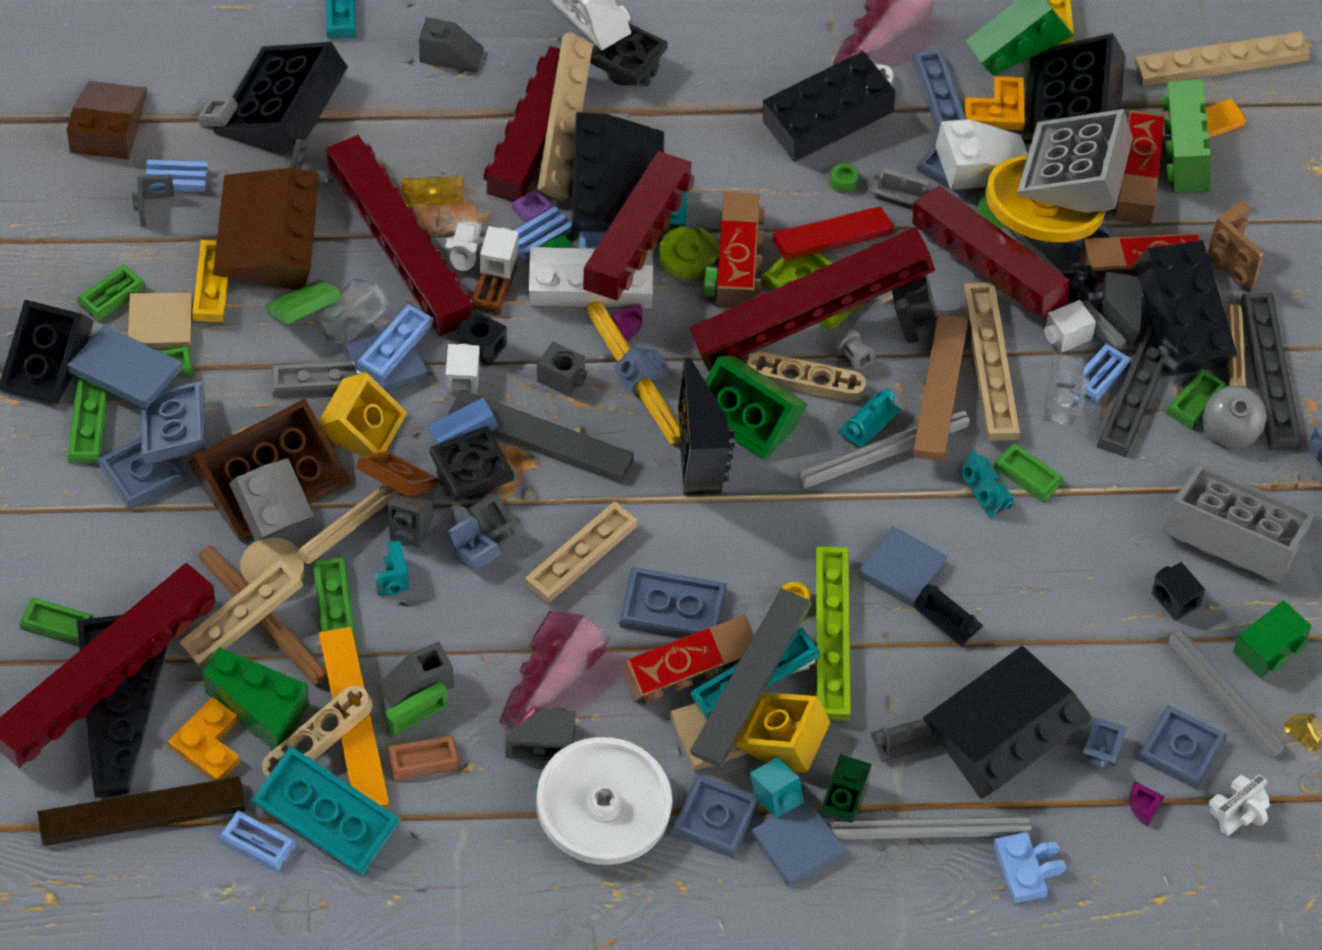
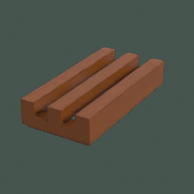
M517 262L514 264L510 279L504 278L496 302L492 301L501 277L493 276L486 299L483 300L481 296L489 275L480 274L472 297L475 306L472 310H477L479 307L482 308V312L489 313V310H493L494 315H501L517 269Z

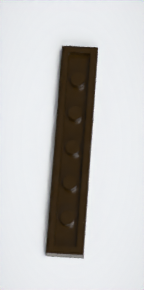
M240 776L41 810L37 811L42 846L246 810Z

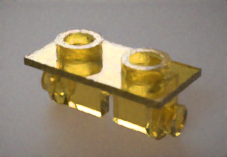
M408 176V178H402L403 202L406 206L464 204L463 176L416 178Z

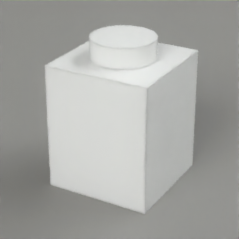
M488 226L480 252V273L510 279L519 251L518 231Z
M1078 300L1048 313L1044 329L1045 336L1051 344L1056 346L1060 353H1063L1091 341L1096 321L1083 303Z
M448 344L446 393H460L462 389L477 394L480 367L479 346Z

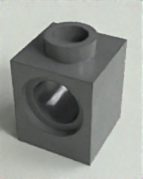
M555 342L550 344L537 363V382L569 397L576 387L580 388L584 384L587 377L585 356Z

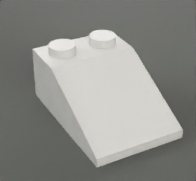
M971 119L941 122L935 145L951 190L986 187L989 176L997 165L1013 157L1028 155L1021 135Z

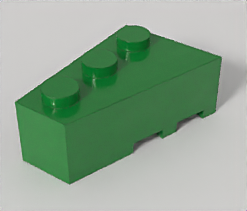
M1016 0L965 41L992 76H995L1074 35L1047 0Z
M220 647L217 648L203 671L205 693L211 698L214 697L237 714L238 719L249 728V731L255 737L259 736L270 746L271 751L292 734L309 705L306 683Z

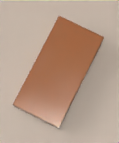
M454 735L388 746V755L394 781L460 769Z

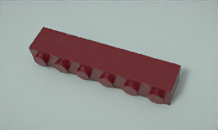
M550 46L545 57L540 56L536 67V75L528 80L526 96L524 99H519L515 110L516 116L514 120L508 121L505 129V138L503 142L499 141L495 148V159L492 164L488 163L485 168L483 180L487 181V194L514 202L523 197L529 188L543 158L560 48Z
M660 151L657 152L583 269V290L618 301L624 290H629L636 270L640 271L642 269L646 254L649 250H654L661 230L665 231L667 229L673 211L677 212L679 210L685 192L689 193L693 187L695 177L691 175L692 161Z
M937 186L914 201L912 224L918 230L926 233L941 247L946 248L957 256L961 262L969 265L983 278L988 279L1000 288L1003 293L1011 296L1023 305L1026 310L1031 311L1042 319L1049 312L1056 310L1067 302L1070 281L1068 278L942 186Z

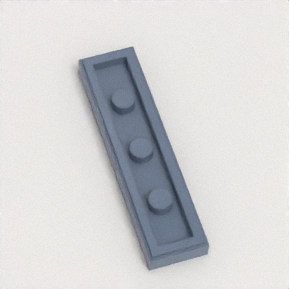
M942 50L914 53L913 64L937 133H939L940 125L943 121L966 120Z

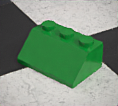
M719 356L705 380L728 417V429L734 428L735 441L763 459H767L793 432L808 405L735 356Z

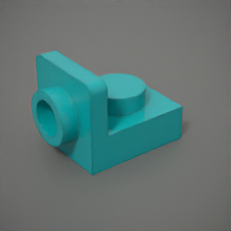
M400 541L388 543L389 556L383 557L385 572L375 574L376 590L379 596L385 594L396 595L402 591L410 590L408 570Z

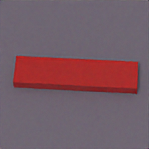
M878 206L774 232L772 241L784 260L788 261L893 234L894 225L882 207Z

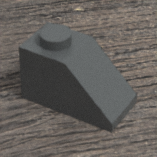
M426 17L419 37L420 62L477 72L484 47L455 22Z
M1106 272L1102 283L1098 284L1094 300L1099 301V311L1127 339L1126 344L1133 345L1141 326L1142 287L1139 277Z
M560 707L541 709L506 735L505 757L550 761L560 750L574 743L576 711H568Z

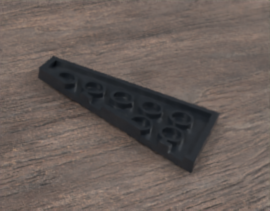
M123 614L77 620L79 650L84 648ZM169 643L166 644L164 650L159 655L152 656L142 664L140 670L134 676L123 680L109 697L102 698L97 702L86 716L95 798L129 794Z

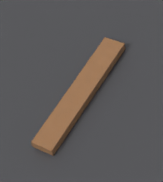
M938 315L913 450L914 458L945 461L968 329V318Z

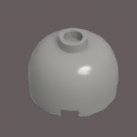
M1240 385L1227 386L1215 392L1206 403L1202 415L1203 428L1208 437L1214 443L1217 441L1220 445H1224L1225 448L1230 450L1244 449L1254 444L1262 434L1267 419L1266 408L1260 396L1250 388Z

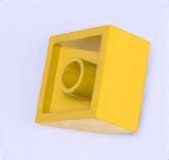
M367 372L342 379L318 422L325 435L336 446L362 456H369L387 451L408 412Z
M763 692L735 743L738 748L765 764L779 758L793 772L808 773L831 722L818 696Z

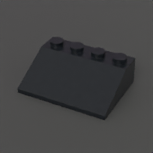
M1114 33L1056 45L1030 58L1024 116L1025 124L1022 136L1024 144H1032L1038 122L1121 110L1126 55Z
M332 42L262 46L232 96L238 104L237 109L225 127H214L213 132L216 135L271 152H293L296 139L307 140L324 108L329 103L336 87L341 82L348 66Z
M576 112L573 147L571 237H580V231L607 232L657 152L664 153V131L609 114ZM662 230L658 235V241L662 240Z
M684 358L677 405L683 494L721 493L723 482H728L733 448H735L734 428L728 429V417L692 359Z
M1023 645L922 717L980 799L998 790L1093 719L1076 694Z

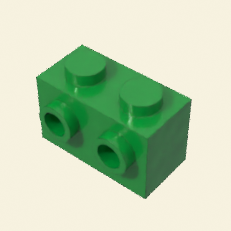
M1283 600L1238 635L1233 653L1262 678L1269 671H1278L1292 653L1297 655L1305 649L1309 643L1307 638L1312 625Z

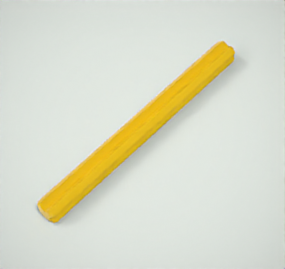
M595 301L587 305L588 316L616 360L619 361L629 351L630 346L602 302ZM643 378L637 384L635 390L668 442L675 445L680 442L679 423L652 380Z

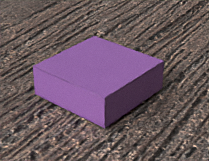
M537 189L532 190L512 203V210L525 223L554 207Z

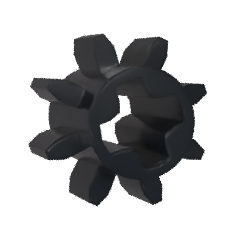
M1083 263L1070 264V271H1063L1062 275L1070 280L1068 299L1088 301V293H1096L1099 280L1091 265L1084 266Z

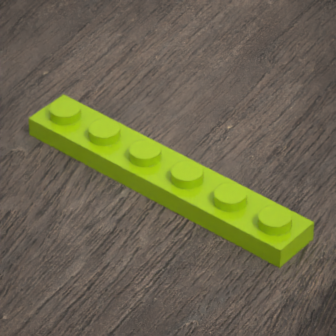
M816 546V647L820 651V657L816 659V696H818L830 721H850L848 547Z

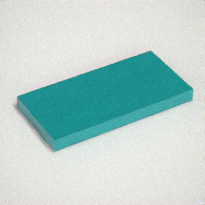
M291 745L251 800L253 804L360 876H363L401 822L399 817Z

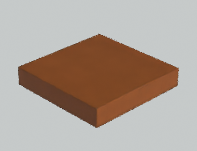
M389 451L361 457L355 467L407 497L434 491L439 483L437 477Z

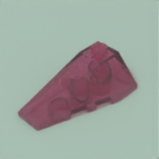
M867 0L864 8L867 10L863 18L856 19L853 25L857 29L856 32L845 39L832 63L837 64L861 51H864L869 56L912 27L926 20L931 13L930 9L937 1Z
M549 611L531 640L529 647L533 650L529 662H523L519 672L523 674L521 683L512 689L499 723L506 727L516 728L538 711L548 706L602 657L605 652V646L611 637L584 615Z

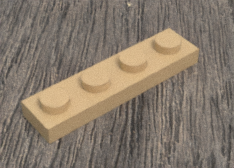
M614 501L525 577V586L549 604L637 528L638 519Z
M280 559L180 640L179 643L202 669L209 663L218 647L227 649L304 585L288 565Z

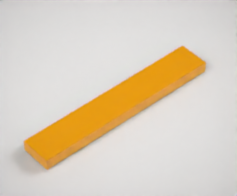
M352 627L319 632L332 700L350 686L356 685L364 688ZM353 698L350 701L352 705H355L356 707H359L362 704L360 700H357L356 698ZM340 708L339 711L343 715L344 719H346L348 717L347 713L344 712L342 708ZM369 713L340 738L349 783L385 809H390Z

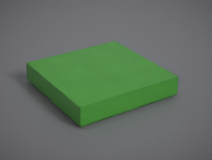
M318 279L264 305L269 315L289 324L341 300L342 297L337 287Z

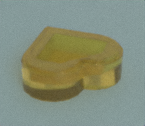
M1315 713L1293 714L1284 723L1286 733L1294 740L1300 741L1306 749L1315 752L1322 747V726Z

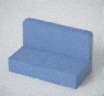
M484 397L427 426L436 445L487 426L490 431L499 428L495 416L490 411Z

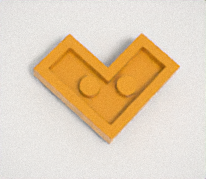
M994 76L993 99L965 97L964 115L966 120L971 119L1003 130L1023 131L1025 124L1024 78Z
M212 697L167 741L168 748L211 781L225 779L240 764V756L219 740L238 723V716Z

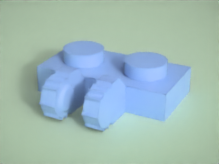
M1027 832L994 840V848L1014 904L1046 897L1048 890L1044 879L1063 874L1067 870L1063 860L1046 862L1039 867V860L1054 857L1060 852L1057 842L1042 843L1033 848Z

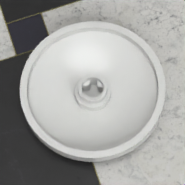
M593 737L574 742L552 757L539 779L536 808L544 832L563 852L587 863L614 865L640 857L660 840L670 819L672 792L664 770L644 749L617 738Z

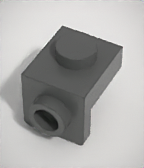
M497 493L467 509L469 515L477 519L481 533L491 540L496 538L498 543L515 534L512 528L520 523L517 517L511 518Z

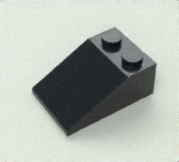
M24 299L0 379V390L58 405L73 374L68 372L67 365L88 343L94 321L82 313Z

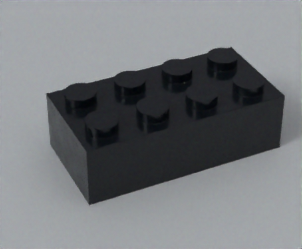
M861 51L764 99L763 123L790 158L796 162L893 113L895 110V89L868 55Z
M1203 240L1147 248L1134 264L1167 375L1171 376L1201 371L1202 369L1209 370L1224 367L1237 355V351Z

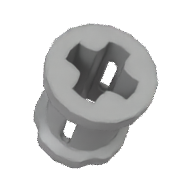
M856 330L846 332L835 344L836 350L847 356L855 371H860L870 365L876 356L875 351L870 347L867 348L860 340V334Z

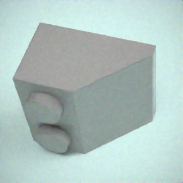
M288 458L264 465L238 476L229 483L255 542L314 517Z

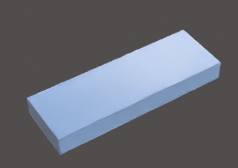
M407 304L357 361L356 369L359 371L361 369L378 380L383 381L432 327L434 318Z

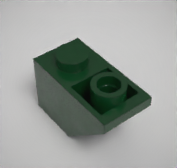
M840 754L820 813L853 823L860 811L869 784L872 764Z

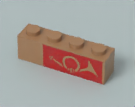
M1129 110L1127 121L1133 140L1115 207V220L1151 225L1156 202L1165 115Z
M723 192L716 307L738 306L760 295L761 279L755 278V272L761 273L762 254H757V248H763L764 230H758V224L764 225L765 206H759L760 194Z
M1182 233L1177 235L1094 237L1083 239L1078 262L1083 263L1084 266L1091 265L1092 270L1098 276L1099 283H1102L1106 272L1138 277L1134 262L1147 248L1200 241L1202 236L1201 233Z
M744 614L627 659L620 665V668L634 702L644 699L647 704L664 697L662 691L674 687L675 691L679 692L693 686V679L704 676L705 680H710L722 674V668L732 664L736 666L742 659L754 634Z

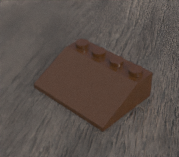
M281 168L224 175L213 275L295 290L305 286L311 269L320 173L295 168Z
M306 399L194 455L188 461L202 489L239 541L251 536L252 533L229 485L236 477L264 465L288 458L309 504L351 482Z

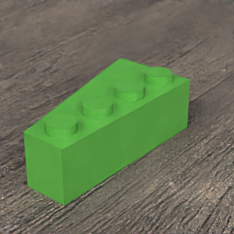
M1204 80L1168 81V93L1162 94L1163 111H1169V117H1165L1164 135L1170 134V140H1165L1166 158H1172V164H1167V180L1174 183V194L1210 192L1211 151L1209 148Z

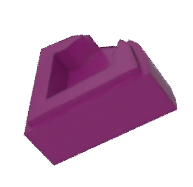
M641 304L612 313V320L626 341L635 337L641 329L643 320Z
M1134 781L1129 797L1130 807L1136 818L1148 827L1161 806L1164 796Z

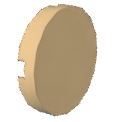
M279 537L264 538L254 542L244 551L240 559V573L249 585L277 561L282 559L302 581L305 575V562L298 554L300 549L291 541Z

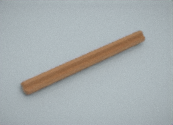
M209 545L200 551L199 556L202 563L233 597L248 586L247 582L214 546ZM273 611L258 622L259 626L313 685H319L327 679L326 669Z

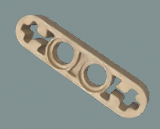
M765 352L753 353L747 360V365L755 370L759 365H763L762 371H756L787 390L845 402H857L865 394L866 380L861 373ZM774 367H777V375L773 374ZM793 369L799 373V376L789 379L782 373L785 370ZM825 376L829 379V383L818 385L813 381V378ZM835 380H839L838 387H834ZM849 384H855L853 390L848 389Z
M356 685L342 691L264 758L262 770L265 776L268 777L274 769L273 766L280 761L290 745L296 749L297 744L303 739H311L313 741L310 751L303 754L313 761L371 712L373 706L372 699L363 687ZM353 698H356L357 700H360L362 704L359 707H356L355 705H352L350 701ZM340 708H342L344 712L347 713L348 717L346 719H344L343 715L339 711ZM327 718H338L339 723L334 730L329 732L322 730V724Z

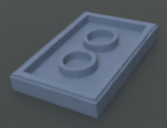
M105 325L67 365L69 373L144 409H147L182 370L181 361Z
M201 381L163 390L147 409L141 408V451L145 465L207 449L205 395Z
M631 567L619 627L684 638L716 626L720 623L727 583Z

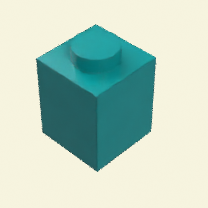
M779 758L750 772L755 797L759 798V802L776 818L804 803L800 778Z

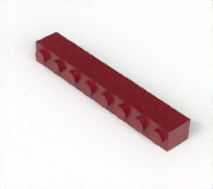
M358 134L326 147L328 168L422 311L434 318L432 326L439 337L458 329L464 319L468 320L472 315V309L475 307L474 301L469 292H464L460 287V281L455 271H450L446 266L441 250L439 248L435 249L431 244V237L425 227L421 228L417 223V217L411 206L407 207L403 202V196L397 185L393 186L389 181V175L383 164L379 165L375 160V154L371 145L365 144Z
M913 227L880 243L872 244L851 256L843 257L824 268L816 269L797 280L787 282L770 292L760 294L741 305L731 307L714 317L704 319L698 324L689 327V330L709 372L719 356H735L739 359L936 270L917 227Z
M187 562L184 563L0 717V752L18 769L26 762L36 759L46 745L52 740L55 741L61 738L71 724L77 719L87 716L92 707L102 698L109 697L123 680L134 676L140 670L141 665L152 656L159 655L164 650L166 644L174 637L184 634L190 624L199 616L209 613L216 603L214 585Z

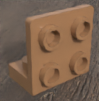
M1242 200L1216 219L1207 255L1216 266H1220L1227 272L1235 283L1242 285L1250 292L1255 288L1264 252L1243 235L1249 224L1247 220L1251 207Z

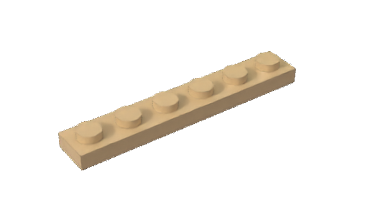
M571 31L564 34L562 38L537 187L538 191L560 202L568 199L573 171L576 112H582L593 48V43Z
M1302 31L1138 56L1135 58L1134 66L1142 86L1168 83V81H1181L1309 61L1311 52Z
M992 282L964 283L963 295L987 441L1019 440L1020 429L995 285Z

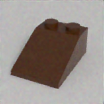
M88 81L72 108L68 122L67 136L70 153L129 160L147 95V87Z

